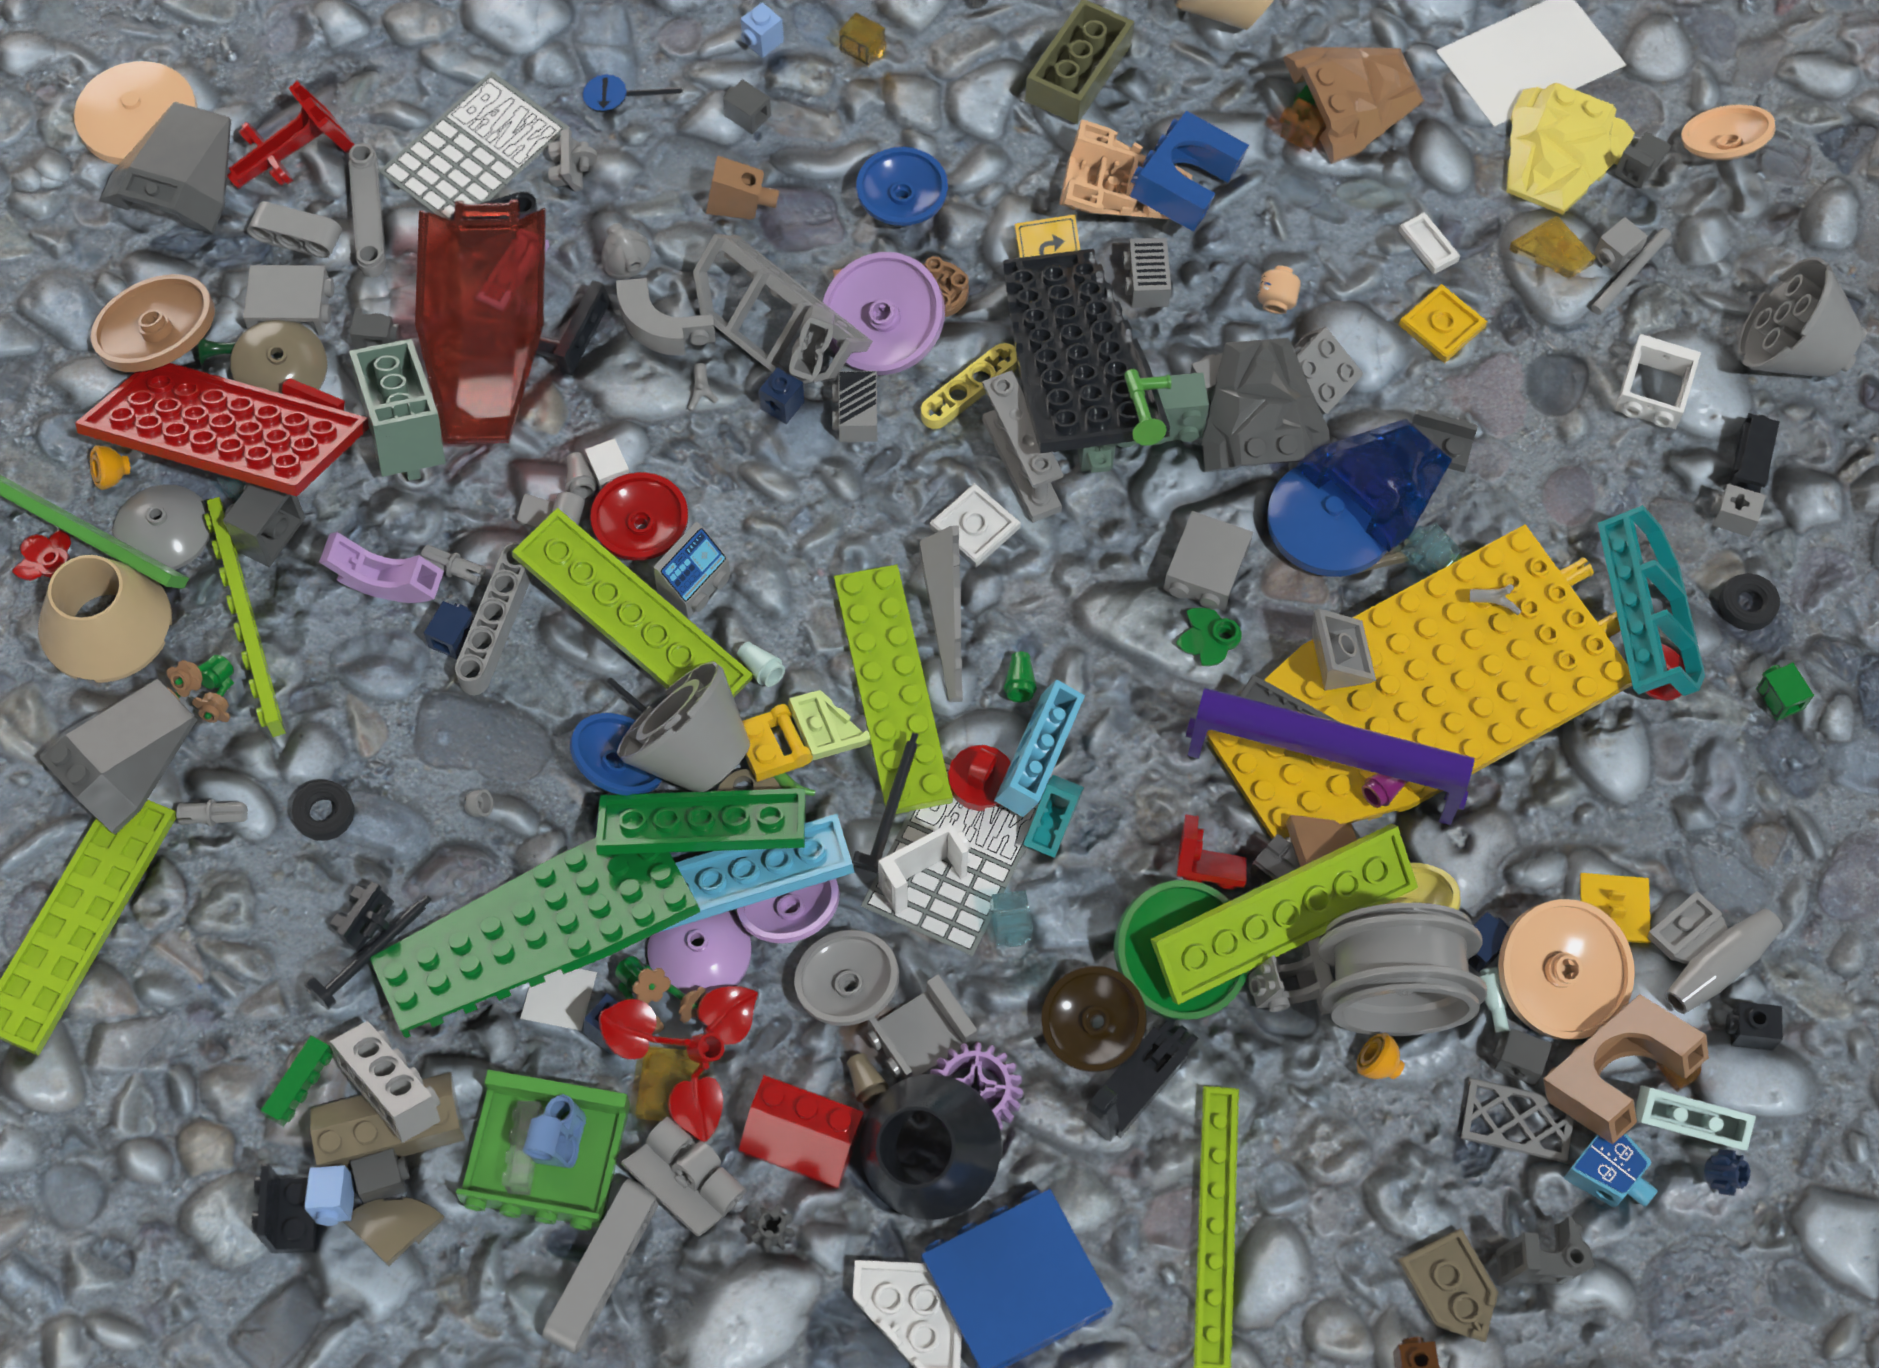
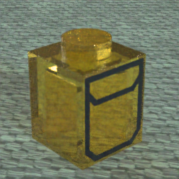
M857 12L853 14L839 31L840 51L867 66H870L876 57L880 58L886 49L885 27Z

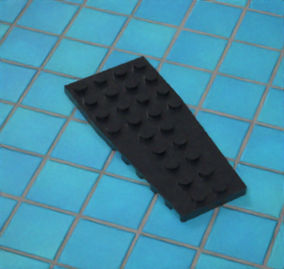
M1085 249L1003 260V273L1021 387L1040 454L1135 441L1132 433L1135 426L1139 423V418L1124 375L1130 369L1137 370L1140 378L1153 377L1138 340L1132 337V328L1129 321L1124 320L1122 316V307L1119 301H1115L1113 297V288L1110 282L1107 283L1104 278V269L1095 259V250ZM1144 390L1152 419L1161 420L1166 425L1167 430L1164 437H1170V425L1158 390Z

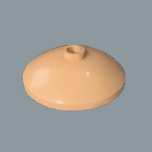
M1752 105L1721 106L1707 110L1692 118L1682 130V143L1689 152L1700 158L1718 161L1735 160L1752 154L1766 145L1775 133V120L1770 112Z

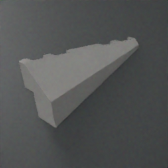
M958 525L949 526L919 541V557L949 702L963 701Z

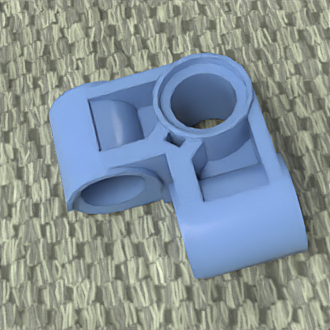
M562 1094L553 1098L547 1104L544 1115L531 1119L522 1150L523 1153L530 1156L537 1164L572 1168L578 1158L579 1144L586 1124L584 1111L567 1095ZM570 1111L565 1119L560 1120L565 1112Z

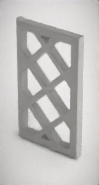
M1469 1078L1460 1139L1566 1163L1568 1161L1574 1119L1566 1114L1565 1119L1556 1124L1545 1109V1106L1551 1104L1547 1100V1095ZM1478 1087L1494 1091L1498 1098L1482 1106L1475 1097L1476 1089ZM1513 1095L1530 1099L1534 1107L1519 1115L1508 1098ZM1502 1102L1513 1120L1498 1129L1487 1111ZM1539 1111L1550 1128L1535 1137L1523 1120ZM1481 1116L1492 1133L1483 1135L1470 1132L1471 1121ZM1518 1124L1529 1141L1525 1144L1506 1140L1502 1133ZM1555 1133L1562 1143L1561 1151L1556 1152L1544 1149L1539 1142Z

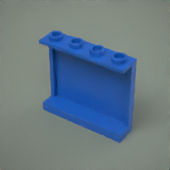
M1051 1189L1042 1193L1040 1190L1032 1191L1021 1199V1204L1011 1209L1008 1206H1003L989 1215L990 1220L978 1226L976 1222L967 1224L957 1231L958 1236L946 1242L944 1239L936 1240L926 1246L924 1249L925 1253L921 1254V1263L925 1264L976 1362L975 1368H1007L1110 1314L1112 1311L1113 1303Z

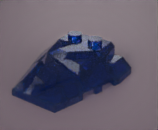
M1405 418L1320 446L1297 464L1296 469L1318 489L1328 481H1333L1372 517L1366 532L1386 551L1391 552L1411 536L1416 523L1425 511L1431 496L1440 484L1452 459Z

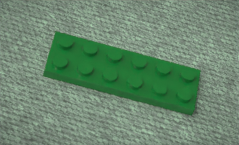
M805 788L631 794L627 796L600 795L595 845L597 855L805 848Z

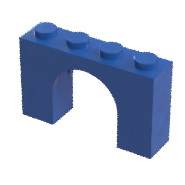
M1185 111L1179 120L1173 119L1166 135L1162 134L1158 140L1155 151L1150 150L1143 162V167L1139 166L1130 181L1135 184L1130 197L1194 232L1205 217L1216 193L1184 176L1174 164L1188 163L1198 166L1228 183L1238 170L1249 145L1196 115Z

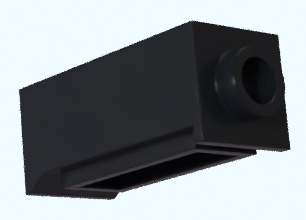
M1748 413L1739 431V439L1730 475L1731 485L1760 493L1761 487L1765 488L1780 421L1769 419L1764 415Z

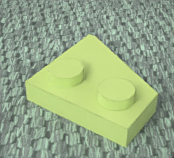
M821 690L789 698L788 707L803 743L809 748L813 760L871 744L869 732L867 730L862 732L850 721L851 716L842 708L836 707L832 700Z

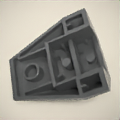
M156 679L65 730L40 754V759L73 796L116 835L141 811L198 719L159 679Z

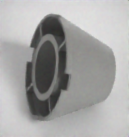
M715 661L704 663L681 677L664 691L668 696L654 710L649 705L623 737L617 750V755L624 763L693 792H705L714 787L740 763L749 750L750 740L724 670Z

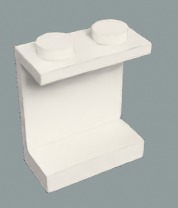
M951 823L878 861L879 888L895 914L907 908L908 882L906 879L935 863L948 858L960 879L967 876L970 844L962 831L956 832Z

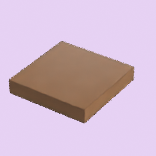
M1290 815L1286 821L1300 867L1357 840L1351 823L1339 824L1335 820Z

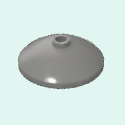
M167 484L149 487L136 493L121 507L114 522L113 536L176 570L195 560L207 546L211 533L204 514L210 513L199 495L185 487ZM162 515L161 518L153 520L154 517Z
M859 930L835 932L816 941L803 954L795 972V990L803 1008L815 1019L836 1026L858 1024L876 1016L892 1000L899 982L898 963L891 948L874 934ZM849 987H856L855 990L846 992Z

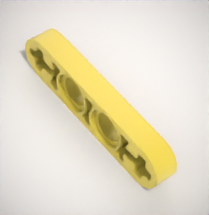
M1000 343L994 346L928 397L921 406V421L923 424L931 429H940L984 396L986 391L982 382L974 380L973 375L975 373L986 372L992 378L1009 371L1014 372L1018 366L1015 347L1008 343ZM999 356H1001L1002 358H1007L1009 356L1010 362H1007L1006 360H1002L1001 362H999ZM960 389L967 396L963 400H954L949 394L953 390ZM941 409L940 416L936 414L929 415V410L937 412Z

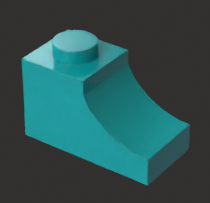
M1052 775L1047 783L1023 845L1055 858L1084 787Z

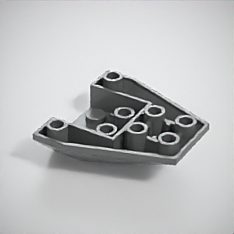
M174 102L112 172L100 198L101 201L129 210L134 202L178 215L185 226L213 234L225 208L231 132L230 117Z

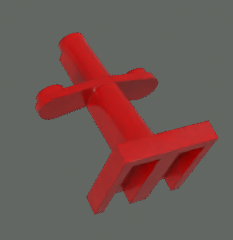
M296 81L288 89L301 105L299 115L266 141L247 121L241 125L243 128L239 133L250 145L256 143L258 147L229 168L231 172L227 174V177L240 189L246 183L273 167L270 171L272 177L281 186L285 183L290 184L294 179L281 161L323 133L347 154L355 144L327 107L299 81Z

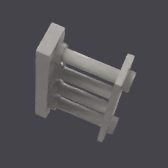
M1013 371L982 381V385L995 409L983 414V422L1032 523L1062 512V505L1051 482L1063 478V473L1053 452L1040 454L1024 393Z

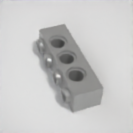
M366 1021L330 1041L338 1066L402 1143L441 1121L436 1108L440 1105L436 1092L431 1086L424 1087L419 1072L415 1067L410 1069L407 1067V1062L402 1052L398 1048L394 1050L391 1048V1043L383 1030L376 1031L369 1021Z

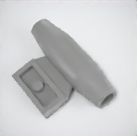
M1696 891L1651 929L1647 938L1672 961L1676 960L1688 964L1665 993V997L1672 1008L1681 1014L1689 1012L1718 995L1753 965L1783 928L1776 914L1769 909L1763 908L1728 929L1722 916L1723 913Z

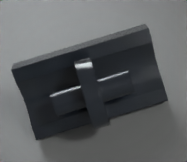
M372 881L368 887L356 885L350 894L349 901L354 906L348 915L342 912L337 913L330 922L332 929L352 950L360 952L367 940L371 939L377 930L387 933L391 928V925L385 918L389 914L390 907L394 901L382 891V887Z

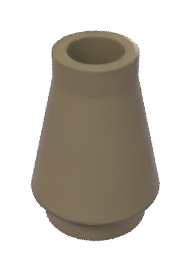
M859 1053L852 1056L847 1061V1065L850 1069L857 1102L862 1103L865 1108H871L876 1100L888 1090L889 1085L870 1063L866 1054Z

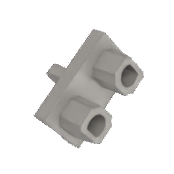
M569 128L561 130V140L548 144L550 158L554 163L561 162V165L549 168V179L555 187L569 184L574 192L583 190V172L588 171L589 166L597 162V152L589 147L587 142L574 140L571 137V130Z

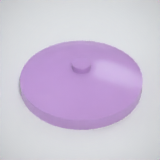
M878 252L854 260L835 276L827 288L823 299L824 304L873 341L867 352H853L847 359L845 364L856 371H877V375H889L914 366L934 347L944 325L945 303L937 281L923 264L900 253ZM832 337L829 346L837 354L840 349L836 344L838 341Z

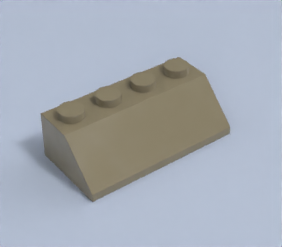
M449 1072L422 1079L424 1087L431 1086L439 1098L440 1105L436 1108L441 1121L403 1143L363 1095L311 1108L310 1133L317 1167L345 1165L350 1171L352 1170V1160L392 1148L400 1158L465 1141L452 1073Z

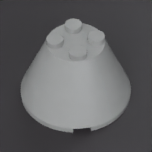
M1819 257L1805 258L1793 264L1779 275L1778 279L1781 282L1770 294L1764 292L1750 312L1743 327L1738 347L1739 354L1744 358L1742 363L1747 367L1761 371L1829 377L1840 370L1846 372L1854 365L1856 361L1854 354L1866 337L1867 330L1861 326L1830 265Z

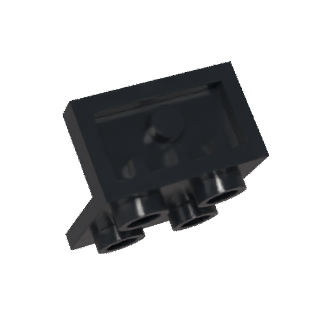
M261 1164L260 1175H256L254 1180V1193L256 1197H259L258 1211H253L252 1214L253 1233H257L261 1243L272 1254L316 1252L317 1223L304 1209L308 1177L280 1179L270 1164Z

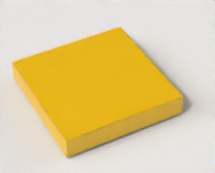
M1440 284L1400 319L1399 326L1445 364L1486 328L1488 321L1444 285Z

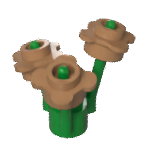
M213 655L199 666L182 660L178 662L176 668L170 667L167 669V676L176 691L173 692L170 688L168 689L178 700L181 696H189L191 690H199L201 683L208 689L219 687L217 693H205L202 699L194 698L192 704L198 708L199 716L207 722L215 723L217 720L228 722L230 720V715L226 713L229 704L223 696L234 684L233 680L230 679L234 674V668L225 657Z

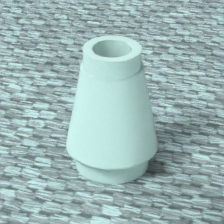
M746 642L739 648L737 656L753 674L758 684L772 687L781 680L785 673V667L782 665L780 658L751 642Z

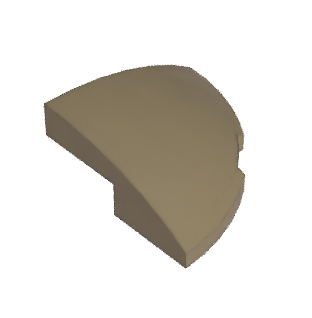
M382 1198L352 1211V1220L343 1222L390 1266L415 1241L419 1244L445 1217L430 1205L410 1198L383 1200Z

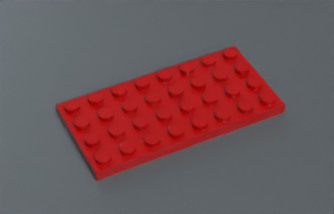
M173 363L147 371L135 372L75 422L78 434L293 496H298L369 429L368 417Z

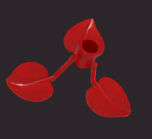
M739 986L721 987L708 992L701 999L697 1009L699 1020L707 1027L703 1034L694 1035L690 1039L653 1036L652 1033L657 1026L656 1015L647 1003L637 999L623 1000L602 1010L599 1015V1027L606 1045L612 1052L624 1059L634 1060L643 1058L648 1052L649 1041L686 1047L689 1058L699 1063V1066L692 1073L691 1081H681L673 1087L668 1098V1110L672 1120L684 1131L699 1141L707 1142L716 1130L721 1117L723 1093L716 1079L703 1077L698 1080V1077L704 1070L709 1068V1062L721 1058L724 1053V1045L737 1044L747 1036L752 1025L758 992Z

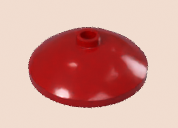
M647 472L625 474L610 481L597 494L591 508L592 530L598 542L617 557L636 561L653 559L667 553L684 535L688 525L687 503L680 489L665 477ZM642 524L647 526L644 529L636 528L637 526Z

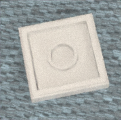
M974 483L930 522V529L937 533L949 526L959 525V554L976 568L1020 529L1021 522Z

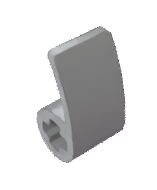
M570 492L558 493L555 502L525 493L517 520L520 524L537 528L553 511L559 508L579 526L585 501L579 495Z

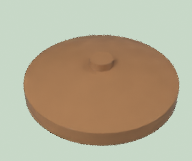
M169 274L143 280L120 292L101 310L92 326V346L104 364L118 371L141 372L164 366L189 352L206 335L215 315L213 299L206 287L199 280L190 276Z

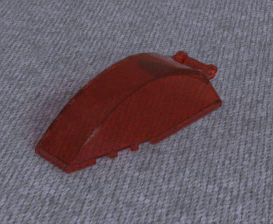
M518 199L510 200V203L465 204L464 200H456L454 220L419 210L415 326L428 374L429 385L439 416L444 444L510 442L544 326L546 208H541V210H537L521 219ZM465 216H509V219L465 220Z

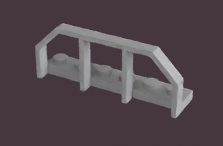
M714 234L693 270L700 315H713L715 327L772 372L778 367L790 374L787 369L779 364V361L802 324L805 313L812 305L834 312L833 338L838 341L836 344L840 349L825 373L818 374L813 381L797 378L803 382V385L836 379L850 354L853 352H867L873 342L738 235ZM720 249L725 252L724 257L734 264L742 265L747 269L746 274L753 279L729 322L725 321L713 310L707 271ZM765 284L770 287L768 291L773 296L789 302L794 312L769 355L738 331Z

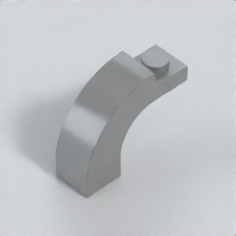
M647 278L616 280L622 321L628 332L640 344L663 354L686 355L685 345L687 344L704 345L716 342L713 315L667 316L659 312L652 305Z

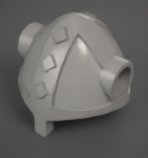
M620 223L609 226L607 229L609 236L604 242L601 255L604 271L610 277L617 280L631 278L641 272L650 261L651 250L648 240L639 232L624 229Z

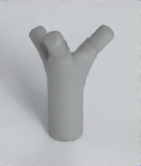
M703 363L694 365L695 387L691 403L688 406L690 411L694 410L702 396H707L713 403L718 402V398L711 391L707 381L706 365Z
M1512 584L1500 589H1470V602L1494 603L1510 609L1516 615L1521 613V610L1506 598V595L1514 590Z

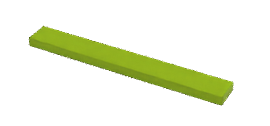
M1204 1086L1202 1091L1193 1368H1231L1239 1089Z

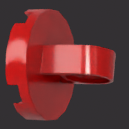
M987 745L970 746L960 751L951 761L948 771L949 785L954 799L965 808L975 811H985V808H992L996 805L997 807L1001 806V804L994 800L1011 764L1007 755L997 748Z

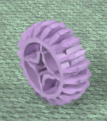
M979 1042L975 1043L974 1051H969L968 1046L963 1043L961 1044V1054L959 1055L950 1048L948 1050L949 1060L940 1057L937 1060L939 1069H931L930 1074L952 1077L959 1070L971 1067L970 1073L966 1077L955 1079L973 1086L974 1077H977L979 1094L987 1102H995V1099H1002L992 1109L1002 1131L1003 1125L1001 1120L1007 1123L1013 1121V1115L1010 1111H1019L1020 1103L1016 1099L1023 1096V1089L1016 1087L1022 1082L1021 1075L1013 1074L1016 1071V1064L1014 1062L1005 1064L1007 1060L1005 1052L995 1057V1047L993 1045L988 1047L987 1052H982L981 1043ZM982 1068L994 1073L1002 1085H997L996 1081L985 1078Z

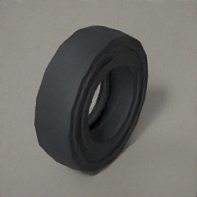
M1745 573L1733 577L1726 583L1720 593L1719 607L1722 615L1730 624L1742 630L1754 631L1763 629L1772 623L1780 608V596L1777 588L1768 579L1757 574ZM1744 592L1757 595L1762 603L1761 609L1755 612L1742 609L1737 601L1738 595Z
M319 780L307 784L298 792L293 800L292 817L296 827L304 836L315 841H328L339 837L349 828L353 821L354 805L351 796L343 786L333 781ZM330 800L336 806L333 817L324 822L314 820L310 815L312 806L317 801Z

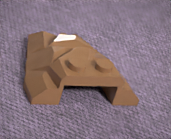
M1309 47L1283 57L1294 84L1306 81L1327 128L1319 139L1331 164L1357 156L1367 145L1381 137L1387 129L1401 121L1424 101L1400 48Z

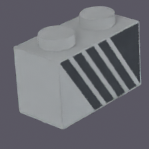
M839 371V384H832L833 403H839V411L832 412L833 430H839V442H877V371Z

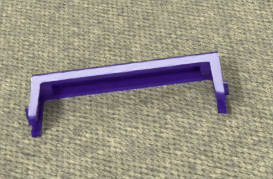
M1205 687L1196 719L1190 717L1185 736L1191 738L1188 756L1197 759L1200 757L1207 731L1214 730L1446 791L1444 796L1446 802L1439 822L1451 825L1458 809L1464 810L1469 792L1467 787L1475 760L1474 757Z

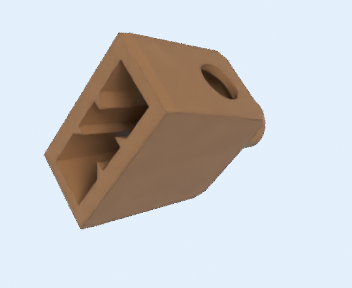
M717 156L706 214L754 219L757 205L776 208L779 190L762 187L764 176L762 170Z

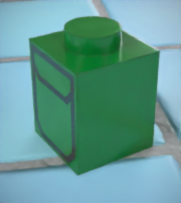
M1794 663L1783 667L1780 665L1770 667L1763 672V678L1756 687L1757 692L1776 722L1804 710L1814 697L1813 692Z

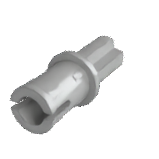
M426 545L421 552L423 558L446 572L447 577L456 576L476 586L483 580V578L471 574V571L485 575L486 567L461 558L457 552L451 554L431 545Z
M208 800L207 803H179L177 806V818H182L178 819L179 825L201 823L215 826L216 823L244 822L248 816L247 805L242 802L216 803L215 800Z

